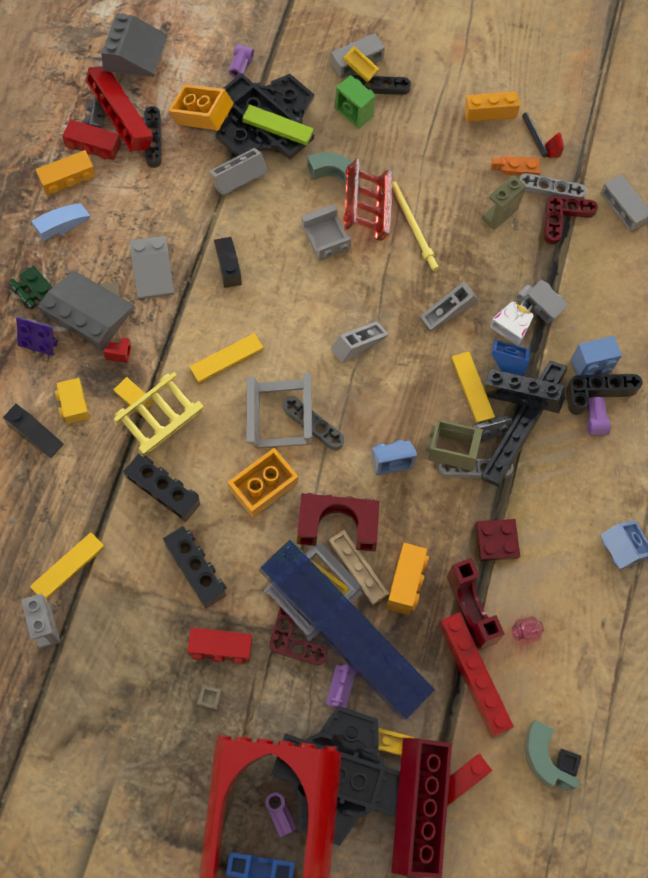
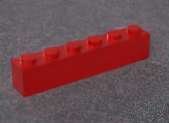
M103 66L88 67L85 81L94 96L96 95V99L130 152L149 149L153 140L152 132L132 105L129 97L115 79L114 74L103 71Z
M459 612L442 619L439 627L490 737L494 738L514 728V725L461 613Z

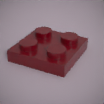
M516 519L476 522L480 561L519 559L521 557Z

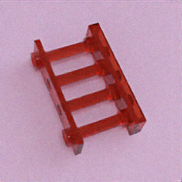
M356 159L347 166L345 172L347 181L345 214L343 217L345 221L344 229L348 230L356 223L374 229L375 239L382 241L391 234L392 172L386 170L381 176L369 174L359 170V160ZM358 177L376 183L377 191L358 185ZM358 193L375 198L377 201L376 207L358 201ZM357 208L375 214L376 222L357 216Z

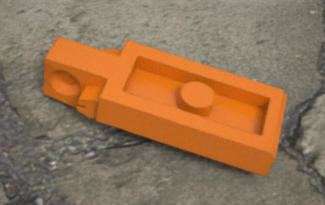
M512 156L493 158L491 170H501V172H504V175L521 176L525 173L540 175V158Z

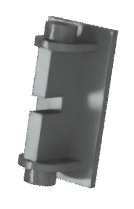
M95 95L93 100L88 102L86 111L89 112V115H86L84 124L102 129V118L105 111L100 103L96 101Z
M502 415L491 419V424L486 420L475 423L472 427L483 429L480 441L505 435L512 425V418L509 419L508 416Z

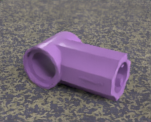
M240 44L236 45L229 68V74L233 78H236L241 73L244 74L248 63L250 64L253 60L254 48Z
M601 397L589 399L588 434L609 435L610 420L606 415L605 399Z
M277 792L269 794L265 799V807L271 816L279 837L296 830V825L287 808L284 797ZM272 796H277L281 801L277 809L269 806V799Z

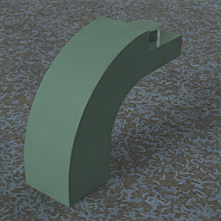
M320 152L307 156V167L313 180L324 176L337 177L344 182L352 200L359 198V190H361L359 170L352 161L332 152Z
M534 720L531 722L525 738V755L531 771L539 781L549 788L558 782L557 786L566 791L577 789L580 780L559 770L549 758L548 745L554 729Z

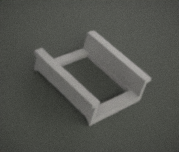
M311 372L303 373V380L258 383L255 377H247V443H252L254 448L311 445ZM303 390L304 437L260 440V393Z
M321 542L313 546L263 590L305 633L304 637L309 642L362 594L360 591L361 585ZM318 555L349 588V591L310 626L277 589L307 564L310 559Z

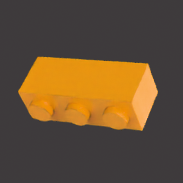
M517 91L467 95L464 104L466 122L517 118L520 108Z
M85 150L35 169L46 195L55 194L62 189L73 187L75 184L96 177L94 167Z

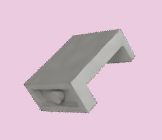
M335 204L302 216L301 226L318 260L329 258L333 254L345 252L351 248L352 239L346 235L337 217Z
M41 593L22 599L30 638L32 640L37 639L40 649L61 643L51 604Z

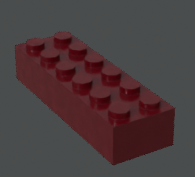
M403 738L391 873L409 877L442 878L452 743L419 738Z

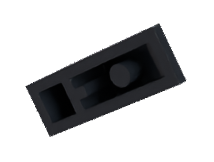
M232 237L215 239L214 244L224 288L242 285L241 271Z
M16 403L3 416L6 424L49 458H52L64 445L46 427Z

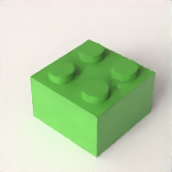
M350 75L336 87L335 109L360 129L373 118L376 96L371 90L363 86L358 79Z

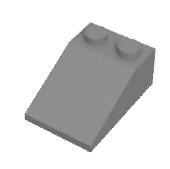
M166 236L130 240L138 299L174 294Z

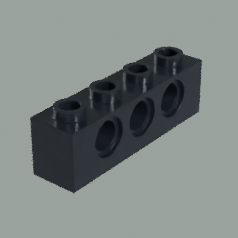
M493 369L490 370L485 382L487 397L550 412L560 413L565 400L564 385Z
M138 454L123 471L125 477L184 522H187L201 505L199 495L192 489L188 491L184 488V484L177 478L173 480L169 477V473L164 468L154 466V462L149 457H142ZM148 472L153 473L150 478L143 477ZM161 484H168V487L164 490L158 488ZM176 495L184 496L180 501L174 500Z
M184 526L164 537L163 541L206 609L226 597L224 590L227 587L221 578L217 580L214 575L216 570L212 563L209 562L207 564L203 558L206 555L201 546L196 547L193 541L196 539L190 530L186 531ZM188 546L191 548L190 552L186 554L180 552L183 547ZM193 563L201 564L198 570L191 569ZM204 579L212 581L211 585L207 587L202 586L201 582Z

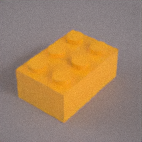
M184 84L168 112L177 125L218 131L234 103L225 89Z
M273 448L228 481V489L253 519L298 485L299 476L278 451Z
M403 543L386 605L387 610L409 615L411 610L415 611L420 596L416 592L420 591L425 576L421 572L424 573L429 560V556L426 555V548Z

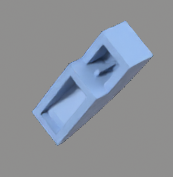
M78 203L43 214L32 220V224L42 240L45 241L57 233L60 236L91 217L82 204Z

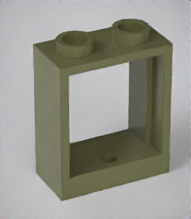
M438 419L436 427L432 426L430 437L433 439L432 441L428 440L426 452H429L428 460L474 470L483 429ZM439 436L472 443L469 455L436 448Z

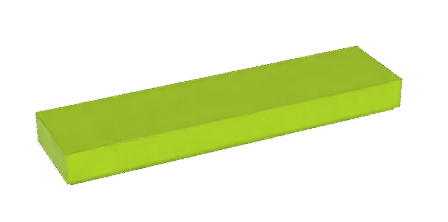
M249 105L243 116V122L306 146L314 133V128Z

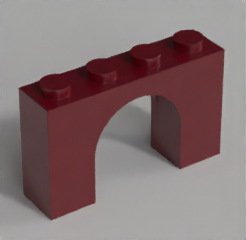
M301 493L297 544L316 546L320 521L329 514L342 513L349 516L356 524V550L375 552L380 501L372 498L357 499L352 496L336 497L331 494L325 496L316 495L315 493Z
M472 558L453 564L447 575V580L479 651L497 644L505 633L497 615L488 617L481 605L476 589V582L480 576Z

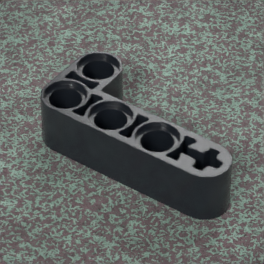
M637 374L575 375L566 387L568 409L572 414L580 415L589 404V398L634 396L643 384L642 378ZM573 384L578 385L580 388H575ZM592 384L597 385L598 388H594ZM575 402H580L582 406H578Z

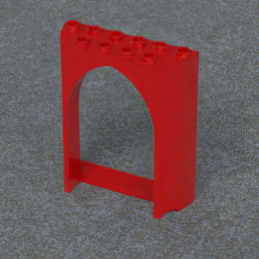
M219 735L218 739L215 740L199 878H217L225 808L233 785L251 764L273 754L285 761L294 770L304 787L307 797L309 818L303 878H330L342 752H338L337 747L333 746L315 749V745L309 743H300V747H295L294 743L289 741H278V745H275L269 739L257 738V743L252 742V738L236 736L235 740H231V736Z

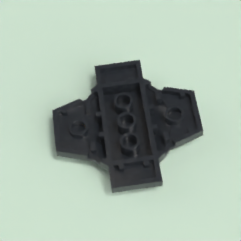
M241 73L222 88L226 90L234 104L228 113V118H225L221 127L216 132V138L237 157L256 148L258 151L274 150L277 153L281 152L288 159H291L306 147L304 144L243 122L245 112L249 105L303 124V116L314 99V93L294 76L288 74L271 81L270 85L263 86L260 83H253ZM314 134L310 138L308 144L314 140Z
M337 706L318 734L310 736L306 740L284 734L282 741L292 742L295 747H300V743H309L315 745V749L333 746L337 747L338 752H342L333 844L340 846L357 820L372 810L394 817L397 808L400 772L387 768L384 760L378 753L377 718ZM277 756L271 776L292 782L294 791L298 796V832L307 835L309 811L304 787L294 770Z

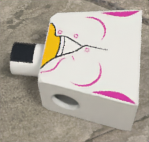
M526 300L521 305L511 302L492 319L490 328L519 346L534 317L529 312L532 304Z

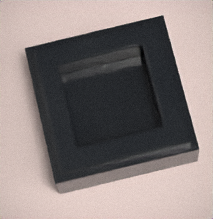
M560 749L555 767L576 777L582 756L565 749Z

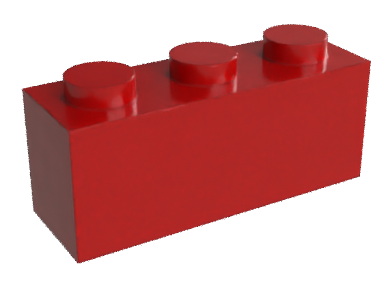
M71 119L62 135L65 147L71 150H85L88 155L93 154L102 159L114 161L121 146L119 133Z
M190 628L187 653L194 660L212 658V661L223 663L224 660H233L232 663L244 665L245 662H250L252 634Z

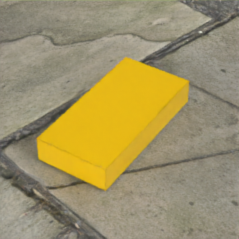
M355 46L342 59L367 83L379 70Z
M128 377L113 389L129 406L146 394ZM151 399L144 404L147 410L154 404V400Z

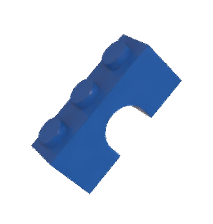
M230 852L226 875L239 878H293L295 863Z

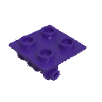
M16 317L18 346L53 356V346L56 347L58 344V340L53 337V327Z

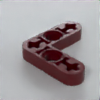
M561 196L550 197L545 207V241L551 245H555L560 241L563 215L591 218L597 212V203L590 199ZM552 203H555V206H557L555 211H553ZM573 204L576 206V209L570 210L567 205ZM549 218H557L558 223L550 222ZM552 229H555V238H553L551 235Z
M294 596L285 597L289 603L290 601L294 602V606H296L294 609L298 612L299 600ZM280 606L270 639L271 650L276 654L313 665L325 663L327 651L324 647L291 637L295 622L290 616L281 615L282 612L285 614L286 612ZM281 620H288L291 624L290 628L282 630L279 627ZM276 632L283 634L282 644H284V647L280 646L279 649H276V645L273 644L279 640L280 635L276 634ZM297 644L304 647V653L301 655L293 653V647ZM308 647H311L310 652L317 653V650H319L321 655L324 656L319 658V661L315 660V656L309 654V658H305Z

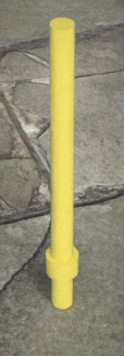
M395 181L392 182L390 186L423 251L424 259L428 261L432 271L438 270L439 267L434 259L435 255L432 249L428 247Z

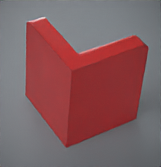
M122 337L121 343L109 342L108 349H104L103 352L105 359L128 363L132 347L130 339Z

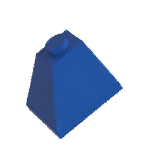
M494 339L491 354L500 370L524 376L529 363L530 349Z

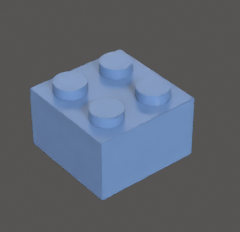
M610 336L579 344L570 360L576 375L610 374L622 354L615 336Z

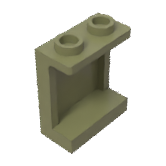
M512 175L490 194L489 199L495 205L483 215L482 219L494 230L497 229L519 209L526 185L516 176Z

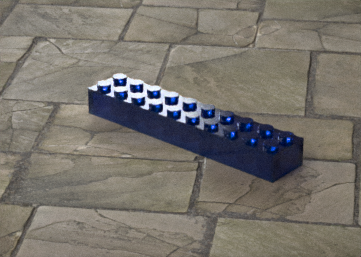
M291 540L287 541L260 567L259 572L313 626L401 720H406L435 690Z

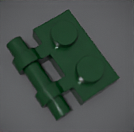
M34 265L19 275L22 280L20 283H17L15 279H11L8 282L11 290L18 294L21 302L30 309L36 307L35 300L38 299L41 302L48 291L53 288ZM28 288L32 293L26 294L24 290Z

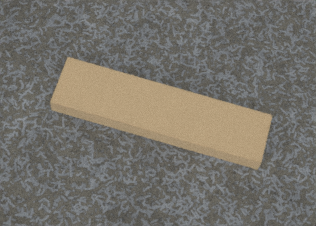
M345 530L328 540L329 545L345 568L361 585V591L372 606L389 596L388 591L360 551L356 550L355 544Z

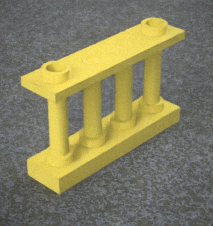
M175 372L171 375L166 374L160 379V383L127 409L122 408L115 414V425L117 426L123 422L140 442L139 453L142 457L152 452L203 411L204 406L200 401L195 404L191 403L174 384L177 377ZM166 387L170 389L185 407V412L181 415L175 414L159 395ZM152 398L170 419V424L166 427L161 426L144 406ZM137 410L155 430L154 433L156 435L150 439L146 438L129 418Z

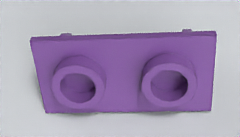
M336 664L326 705L335 708L337 706L347 707L356 672L355 669H351L350 666L345 664L342 666Z

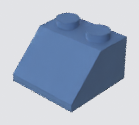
M398 440L393 442V444H378L374 446L371 451V457L376 476L412 469L417 453L411 442Z
M636 520L618 523L600 534L603 538L604 546L609 549L613 556L612 560L619 569L630 567L648 558V541Z

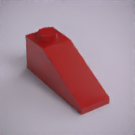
M480 753L450 775L447 806L493 771Z

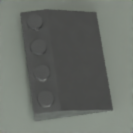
M116 13L101 52L103 71L154 77L167 34L133 15Z
M72 271L48 291L38 305V308L45 317L104 351L134 309V305L80 273Z

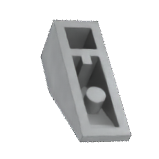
M462 282L420 317L430 331L465 312L479 299L472 289Z
M376 321L340 335L332 346L331 351L343 363L371 348L386 338L388 333Z

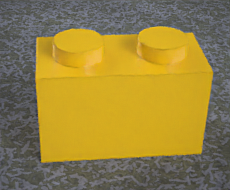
M75 378L57 383L58 390H55L57 402L61 401L62 407L58 408L61 419L65 418L67 424L90 419L80 379Z

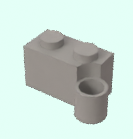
M542 279L534 287L525 285L516 294V298L520 303L524 300L532 304L531 309L547 324L553 321L568 305L564 298L553 291L551 286Z

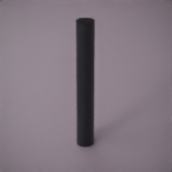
M526 112L522 115V118L541 155L545 158L549 153L529 114Z

